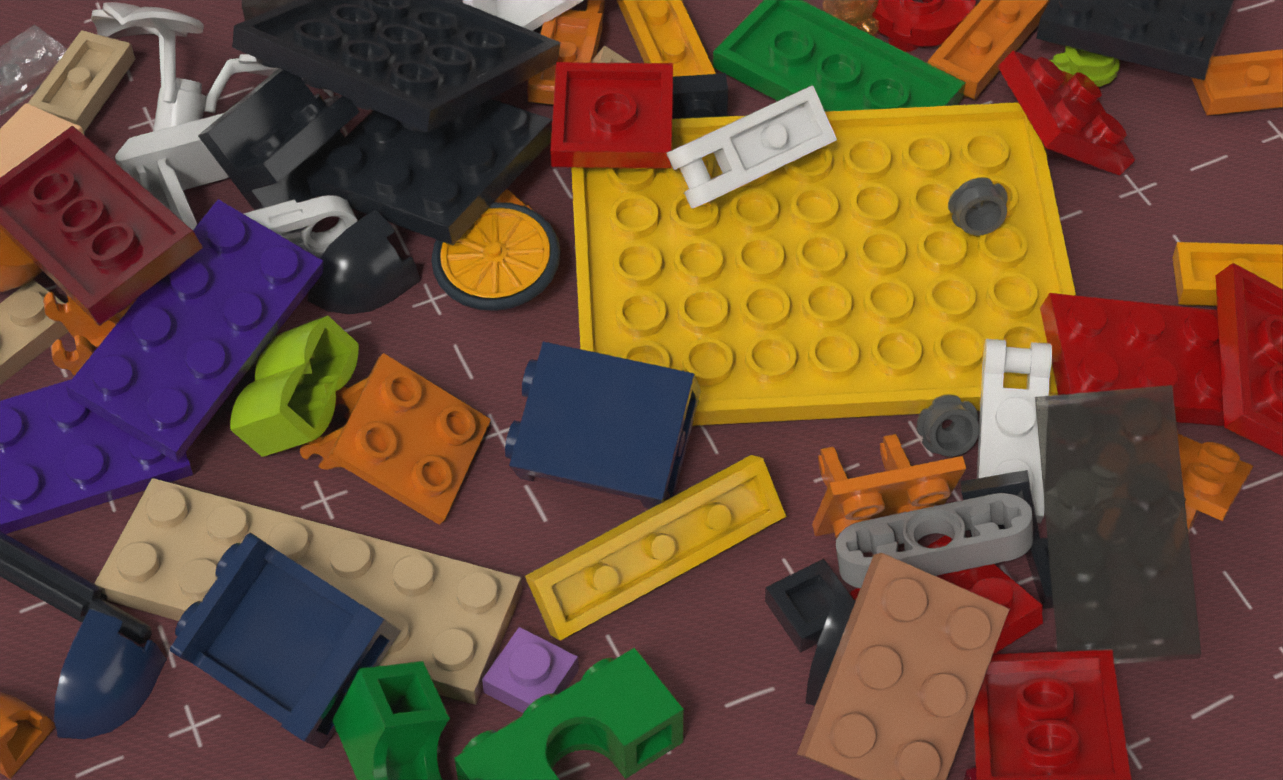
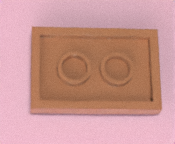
M884 553L874 554L797 755L856 780H946L1009 609Z

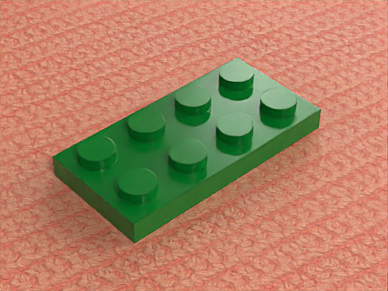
M763 0L713 51L712 66L715 69L777 101L813 85L825 112L954 106L963 99L966 83L802 0Z

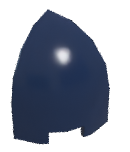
M89 609L71 644L61 669L55 695L54 723L58 738L88 739L112 732L134 717L150 696L167 660L159 647L152 640H148L145 647L136 645L131 640L118 634L123 621Z

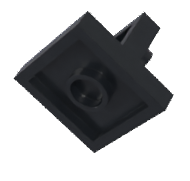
M278 68L202 131L198 137L255 211L294 199L296 203L314 199L317 195L311 194L306 174L345 138L340 129L360 111L351 102V99L342 95L323 100L320 94L313 95L301 77Z

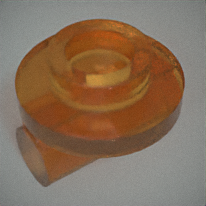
M878 0L823 1L824 12L872 36L879 29L878 20L872 16L878 5Z

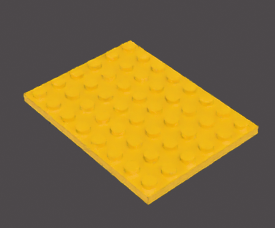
M1019 102L830 111L825 113L837 138L836 141L692 209L684 194V191L689 189L680 168L674 170L672 165L671 168L571 167L580 349L694 373L701 393L692 426L920 414L923 409L932 405L935 398L947 394L957 395L962 402H971L976 410L980 411L985 339L1006 340V347L1030 348L1031 342L1047 343L1040 311L1041 305L1049 293L1076 295L1045 147ZM745 116L672 119V150ZM713 152L702 157L711 179L723 174ZM975 178H989L993 184H1001L1007 192L1006 218L1001 226L991 233L985 235L968 234L952 221L953 213L948 210L949 198L963 183ZM1051 364L1048 407H1061ZM1004 372L1003 388L1026 389L1027 374Z

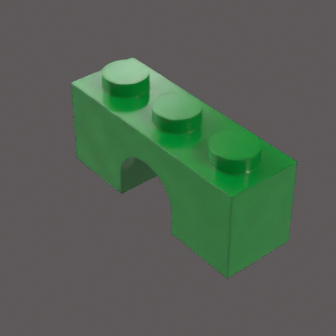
M632 648L616 659L605 658L598 661L585 672L580 681L557 695L553 693L546 694L536 699L526 708L520 718L499 731L489 730L474 737L464 747L462 753L454 757L458 780H559L552 770L554 765L569 753L589 750L606 756L622 776L627 779L683 743L684 709L638 651Z
M424 661L360 668L332 720L357 780H442L437 762V747L439 737L449 720V716Z

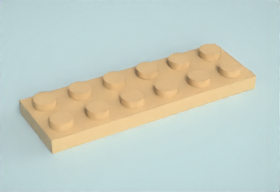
M154 478L151 479L94 583L102 588L101 593L107 595V601L179 621L189 606L203 600L216 581L215 570L223 554L233 544L241 543L248 533H252L401 630L378 666L424 661L439 695L474 705L477 704L483 689L482 679L493 665L522 594L521 577Z

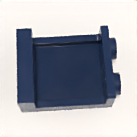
M543 341L538 360L530 359L524 372L522 396L527 397L522 420H514L509 428L505 444V457L511 459L509 466L520 479L533 482L536 476L640 500L645 508L651 509L675 496L701 393L700 386L694 373Z
M248 533L241 543L233 544L223 554L215 570L217 579L203 600L189 606L179 619L175 629L177 638L171 645L170 651L179 658L200 668L280 722L282 724L281 727L302 741L324 749L336 730L332 720L359 669L377 667L401 630L254 534Z

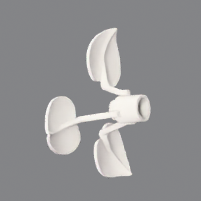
M118 2L103 3L102 10L92 11L91 20L97 28L98 35L116 38L130 35L155 34L159 37L161 88L153 132L203 119L204 112L215 113L217 100L233 74L249 72L270 76L278 69L259 64L256 58L251 55L240 54L239 58L226 61L208 95L205 96L201 94L202 83L176 78L175 36L187 37V33H203L204 25L202 22L188 15L165 8L138 7ZM323 89L328 95L333 97V91Z

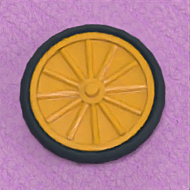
M494 202L453 246L439 240L435 241L431 258L433 274L445 293L464 306L489 311L510 309L529 302L542 293L550 284L559 266L560 246L552 226L540 214L528 207L514 203Z

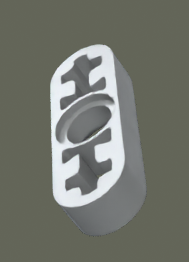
M997 493L857 522L846 527L837 537L836 551L839 573L845 582L854 587L861 588L873 558H864L863 553L872 552L873 555L884 553L934 576L1013 560L1024 555L1032 546V510L1025 500L1016 495ZM1004 524L1006 529L998 528V525ZM971 530L972 537L966 538L965 531ZM933 533L944 534L953 539L948 545L941 548H926L917 543L923 536ZM904 544L905 551L898 552L897 545Z

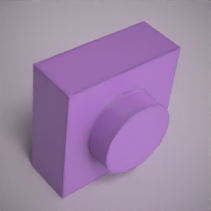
M519 627L483 677L484 693L524 713L526 708L541 696L551 693L557 695L567 689L579 671L578 656Z

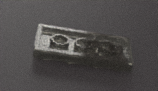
M1172 385L1035 397L1057 652L1112 650L1114 664L1199 659L1201 657V646Z

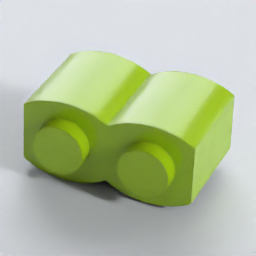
M329 316L275 335L258 357L255 381L243 389L234 404L230 430L261 457L314 441L320 437L332 419L336 403V391L346 385L355 370L358 360V343Z

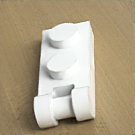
M812 85L673 149L666 154L673 169L680 168L689 188L684 191V194L692 209L836 141L837 138ZM713 152L723 174L711 179L702 157Z
M985 339L982 362L977 478L1028 470L1037 521L1041 523L1044 517L1049 378L1052 364V345L1049 343L1031 342L1030 348L1006 347V340ZM1004 372L1027 374V388H1003Z

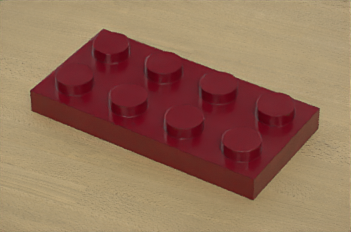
M73 125L0 178V229L99 326L115 314L126 309L137 297L166 275L176 271L186 260L203 248L190 227Z

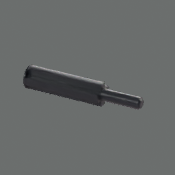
M0 531V577L81 623L88 610L92 609L123 621L118 632L138 644H143L150 639L152 635L151 626L106 602L107 595L101 593V587Z

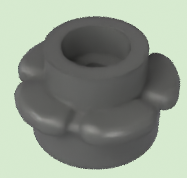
M975 178L963 183L952 193L948 201V210L953 213L952 221L971 235H985L993 232L1001 226L1006 218L1007 192L1001 184H993L989 178Z
M953 394L942 395L935 398L932 405L920 412L916 429L918 434L923 436L922 444L930 452L947 457L959 456L972 448L978 438V413L971 402H962L957 395ZM945 420H952L950 426L945 429L942 428Z

